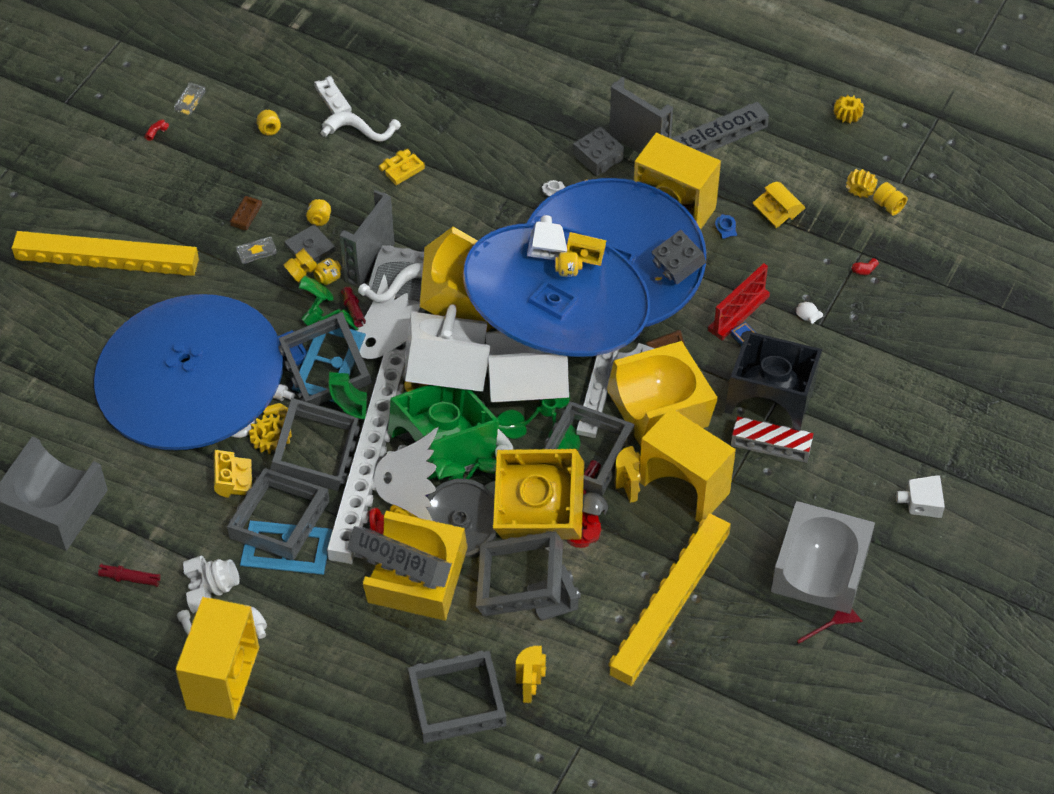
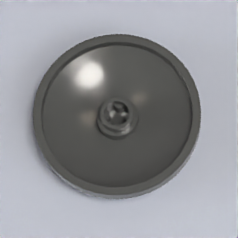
M454 479L442 483L436 487V491L428 495L427 498L430 500L432 507H426L433 521L465 529L467 542L465 558L479 554L481 543L495 540L498 534L493 529L495 497L484 485L469 479Z

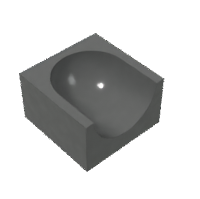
M31 437L0 481V524L67 551L108 491L101 465L93 461L87 471L71 468L49 454L39 439Z

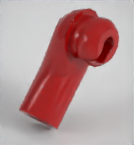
M165 120L157 121L149 127L145 138L152 141L157 131L161 129L165 132L169 124Z
M872 258L868 263H854L852 271L860 275H869L879 265V262Z

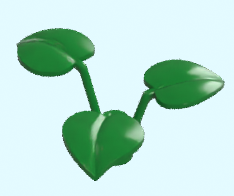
M304 276L301 279L299 288L308 290L317 296L311 308L301 317L305 324L309 326L342 312L346 322L356 330H359L354 325L350 313L344 309L342 311L337 309L322 316L324 312L318 306L326 298L332 301L334 299L333 294L328 288L313 278Z
M570 393L567 398L539 399L541 406L537 407L536 411L527 421H524V416L516 410L505 411L497 418L499 420L498 429L509 439H519L527 433L525 425H528L539 412L545 417L552 416L554 427L556 423L555 410L568 405ZM572 425L569 426L557 449L579 450L580 437ZM552 430L549 432V435H548L549 438H550L551 435H552Z
M446 458L434 459L433 464L436 465L435 473L439 480L448 476V481L464 479L465 467ZM478 459V463L474 465L465 479H470L477 468L483 472L496 473V459Z

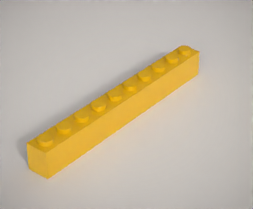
M17 231L12 246L15 260L180 274L184 276H195L199 260L197 247Z
M710 513L706 519L701 520L698 532L696 534L693 533L689 539L687 549H682L679 561L671 566L669 570L670 575L667 579L664 578L661 581L660 590L657 594L654 593L652 595L649 607L642 610L639 616L640 621L637 625L633 624L631 627L630 636L620 644L617 656H612L608 665L610 666V676L629 686L633 685L729 536L730 523Z

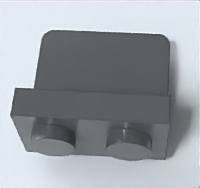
M562 564L560 605L536 608L535 611L539 620L543 621L578 610V599L581 598L578 587H574L572 573L570 570L567 571L565 564ZM547 580L529 585L527 592L547 589Z

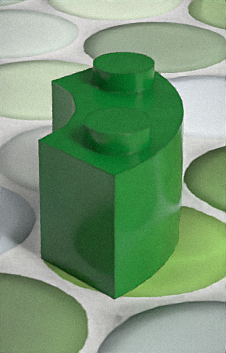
M329 372V390L334 402L345 413L356 418L365 419L367 392L359 391L352 385L349 373Z

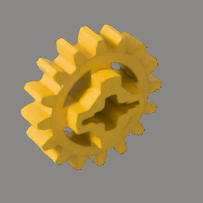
M270 414L269 418L263 415L262 420L257 418L256 424H251L252 430H249L250 442L254 444V448L260 447V452L267 450L268 454L271 453V450L276 451L285 419L281 420L280 415L273 418V414ZM291 429L286 444L290 443L289 438L292 437Z

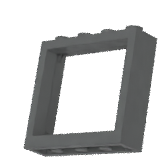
M342 312L279 338L281 342L279 350L281 355H286L288 359L285 364L288 371H293L294 377L291 379L295 388L299 387L301 393L298 394L301 401L320 405L333 398L329 389L309 396L289 348L338 328H341L360 372V376L350 379V382L356 389L372 383L369 372Z
M291 398L270 470L338 491L340 484L344 485L347 473H344V469L349 468L352 457H348L349 452L353 453L356 441H353V437H357L360 426H357L359 418ZM295 415L349 430L336 476L281 461Z
M570 401L567 408L562 410L560 421L555 423L551 437L546 439L544 449H557L573 419L619 434L620 436L598 478L593 479L584 475L583 489L603 496L615 473L618 454L630 445L635 435L634 424Z
M264 468L260 476L256 477L253 487L247 491L246 498L242 504L238 505L234 517L229 520L227 526L229 537L235 541L294 560L330 501L328 489ZM269 486L312 500L286 543L243 528Z
M548 531L542 534H529L524 537H511L506 540L481 543L476 607L483 616L560 605L563 541L557 532ZM549 547L547 589L489 598L492 556Z
M478 651L471 655H458L452 659H439L432 663L415 664L412 667H408L410 685L424 743L506 726V714L490 651ZM486 665L497 711L427 725L417 679Z

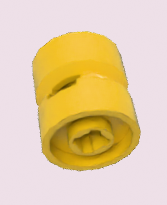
M888 182L883 183L873 196V201L881 207H886L885 210L893 216L904 208L908 199L903 193L896 191V188Z
M304 248L295 254V259L290 258L283 264L298 282L304 276H307V272L311 273L317 266V263Z

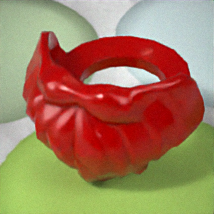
M372 508L369 510L370 529L383 534L384 515L381 514L378 508Z

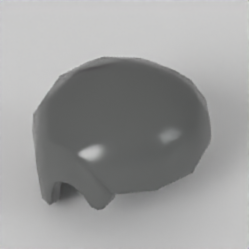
M586 493L583 495L582 512L593 515H600L601 512H604V515H606L608 503L604 497L598 493Z

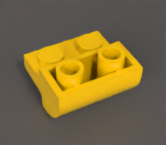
M773 182L766 186V192L753 202V205L775 228L779 227L788 218L792 220L805 209V206L781 182Z
M633 446L620 451L616 458L615 488H624L630 503L638 501V493L640 492L639 482L641 481L639 473L640 455L638 452L635 453Z
M215 450L213 454L215 492L227 498L231 494L246 496L247 491L252 488L251 459L234 457V452Z
M542 646L528 647L516 659V683L523 684V702L532 703V695H536V684H541V677H545L546 654H542Z

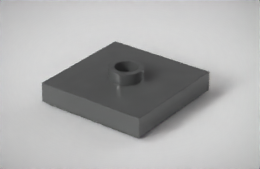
M315 224L284 241L285 246L294 256L304 248L315 262L335 251V246Z

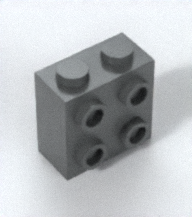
M602 127L597 128L575 142L573 148V156L596 176L607 171L614 164L621 162L624 153V147Z
M679 230L652 251L654 258L652 262L658 269L662 268L665 277L669 281L673 280L676 284H679L706 263L703 252L682 230Z

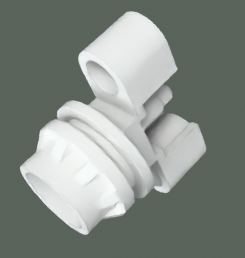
M199 556L183 563L184 574L191 578L188 588L192 591L187 592L186 595L187 603L192 613L197 612L202 597L211 598V593L213 592L215 595L220 596L223 593L229 592L233 586L239 584L237 568L230 559L226 561L219 559L206 563L204 557Z

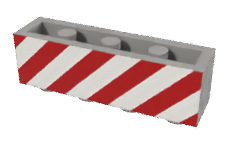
M737 417L731 446L807 463L814 433L805 430L796 431L787 426H778L768 422L751 420L750 418Z

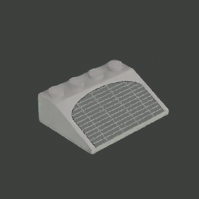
M382 245L370 279V290L377 294L383 275L386 277L389 289L396 276L404 268L415 263H423L424 252ZM414 278L406 282L395 294V297L399 298L407 293L408 300L420 302L422 278Z

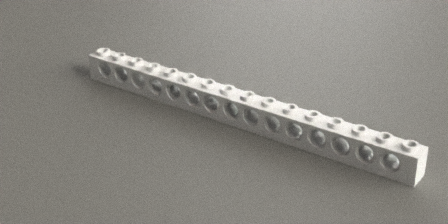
M408 300L406 307L420 304V302ZM420 307L417 313L425 314V310ZM406 342L388 353L384 352L327 549L329 560L352 564L354 557H356L353 551L347 549L349 541L344 540H350L354 526L363 527V524L368 521V506H372V492L376 490L374 484L375 470L379 461L386 456L387 447L385 445L391 439V436L388 434L390 399L404 392Z

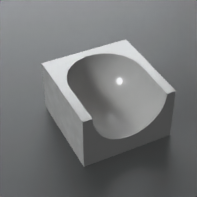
M796 501L775 566L771 592L850 614L870 547L875 522Z

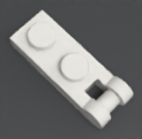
M331 76L326 77L323 81L318 80L314 82L316 90L333 114L337 112L351 113L350 105L335 85Z

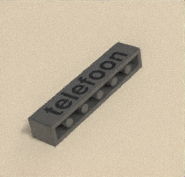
M755 102L723 117H718L709 123L702 124L695 129L688 130L681 135L674 136L671 139L706 154L768 127L769 114L759 102Z
M353 527L347 547L348 550L354 552V556L362 559L368 558V562L376 565L380 563L382 564L381 568L390 571L394 569L396 570L395 574L404 577L408 575L410 576L409 580L418 583L422 581L424 582L423 586L435 589L436 586L445 587L452 565L450 562L363 527Z

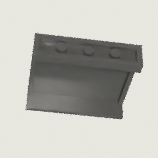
M622 77L617 82H614L610 88L609 134L641 154L655 133L671 139L673 107L667 104L660 111L624 89L625 78Z
M377 190L373 191L375 207L354 234L343 230L340 234L345 282L357 288L365 284L371 276L382 245L393 246L395 244L391 196Z

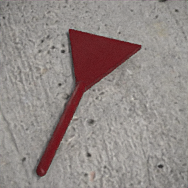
M851 609L850 614L837 610L830 622L798 639L797 643L807 640L831 625L863 621L853 609Z

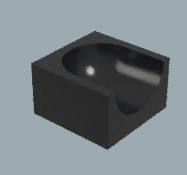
M747 331L730 377L725 413L732 414L735 406L745 399L753 397L767 398L783 406L791 416L792 430L800 431L816 383L822 349Z

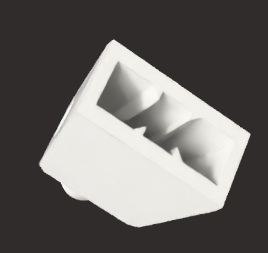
M546 215L541 217V222L535 223L531 231L527 256L555 260V257H558L560 252H567V246L562 226L552 224V217Z
M940 475L909 480L907 491H897V503H908L910 514L942 518L944 500Z

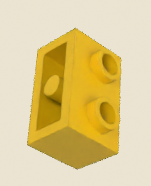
M570 232L567 252H576L578 259H582V262L601 266L606 240Z

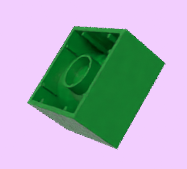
M427 385L391 397L388 434L391 437L409 432L417 442L438 427V431L427 449L434 450L431 457L426 460L427 462L433 464L434 459L446 458L466 467L478 463L480 458H492L495 456L499 420L471 390ZM435 471L427 477L428 480L437 477Z

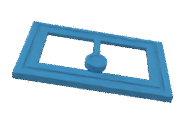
M341 328L328 332V334L344 338ZM350 329L360 351L366 334ZM326 334L312 340L299 370L310 396L326 390V388L306 383L315 360L332 364L334 368H340L339 373H349V375L355 363L350 349H348L344 361L340 357H334L330 360L317 356ZM293 384L292 390L301 393L300 388H295Z
M250 521L248 530L258 534L259 532L282 534V540L286 543L297 525ZM314 527L308 537L319 538L315 563L286 560L285 557H282V559L255 557L256 547L245 544L240 566L324 575L328 557L327 549L333 530Z

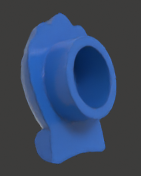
M724 214L717 217L715 225L721 233L722 239L737 236L735 231L736 222L733 217Z

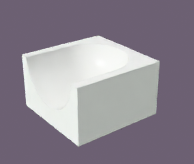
M411 312L405 349V381L483 391L490 345L484 344L487 322L455 318L452 334L454 340L439 338L446 316Z
M500 331L486 332V345H490L487 371L491 402L569 397L567 356L533 349L509 338Z

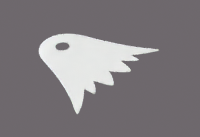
M383 275L377 294H383L388 290L385 275ZM407 293L394 300V295L385 302L373 301L364 317L366 323H363L364 326L358 327L359 330H356L366 334L359 351L361 356L366 359L378 358L383 356L385 351L388 353L406 342L411 312H418L420 304L406 307L408 301ZM371 337L375 338L376 344L372 347H367L365 344L366 340Z
M438 427L419 441L383 457L379 461L374 474L375 488L382 499L409 511L421 519L430 521L433 520L426 507H432V504L425 495L436 491L435 486L427 479L435 471L436 465L426 460L434 452V450L427 449L431 445ZM386 472H390L392 475V481L389 484L384 482Z

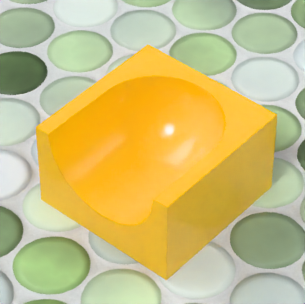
M655 133L635 160L634 181L653 186L676 199L689 211L701 230L716 209L721 161Z
M451 227L425 247L419 307L434 315L446 316L448 307L455 305V318L487 322L470 301L463 279L467 255L478 240L455 227ZM487 322L486 332H488L489 330H491L492 328H494V327H493L490 323H488V322Z
M682 341L614 360L606 389L624 420L634 424V436L640 446L642 438L670 408L700 427H708L718 399Z
M670 408L642 438L639 472L641 481L639 483L646 486L651 481L662 477H676L689 482L696 488L698 494L695 520L700 523L702 519L707 518L709 513L712 514L730 494L736 449Z
M576 449L497 450L493 529L503 540L511 537H524L529 534H542L548 531H556L561 539H581L584 461Z
M386 511L383 535L450 562L452 565L445 587L436 586L435 589L423 586L424 582L422 581L418 583L409 580L410 576L408 575L404 577L395 574L396 570L394 569L390 571L381 568L382 564L379 563V565L375 566L372 575L365 577L363 581L367 602L446 621L467 551L465 529Z
M202 597L176 667L187 710L235 720L259 650L251 606Z

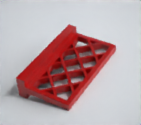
M763 263L716 306L715 319L708 326L710 333L723 341L733 329L737 328L769 298L770 292L765 289L768 265Z

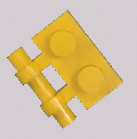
M406 149L404 151L400 150L390 159L383 160V163L378 165V168L381 172L385 170L386 176L395 185H398L425 169V165L415 154L411 155L409 149Z

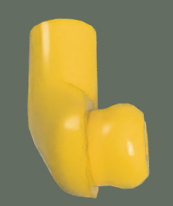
M277 403L267 406L263 413L265 416L270 414L280 415L282 419H285L288 407Z

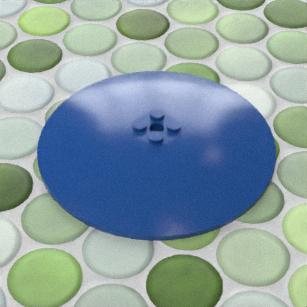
M599 178L578 182L548 197L537 207L527 223L541 222L542 216H551L552 224H559L562 227L571 228L595 238L606 240V244L628 259L642 276L649 292L650 314L645 327L662 322L681 310L695 295L704 276L706 263L679 284H676L673 280L669 281L663 273L664 270L662 268L658 269L652 262L654 259L652 251L679 230H682L703 252L705 260L706 246L703 234L689 211L669 194L645 183L619 178ZM656 277L662 278L661 280H655Z
M535 223L510 225L492 231L477 241L468 253L464 265L463 279L467 295L475 309L498 331L533 349L557 355L576 357L607 354L623 348L634 341L643 331L648 321L650 296L642 276L628 259L608 244L605 245L601 266L582 262V270H578V275L575 277H562L558 272H555V260L527 256L530 235ZM562 227L566 246L570 232L593 237L571 228Z
M209 294L171 298L137 313L126 321L108 340L101 352L95 370L94 389L96 399L103 415L111 426L120 434L136 443L164 450H187L208 446L222 441L247 427L269 405L278 389L283 372V356L279 350V346H281L280 340L270 322L261 313L236 299ZM185 358H189V359H190L189 361H186L185 363H182V362H181V361H182L183 359H185Z

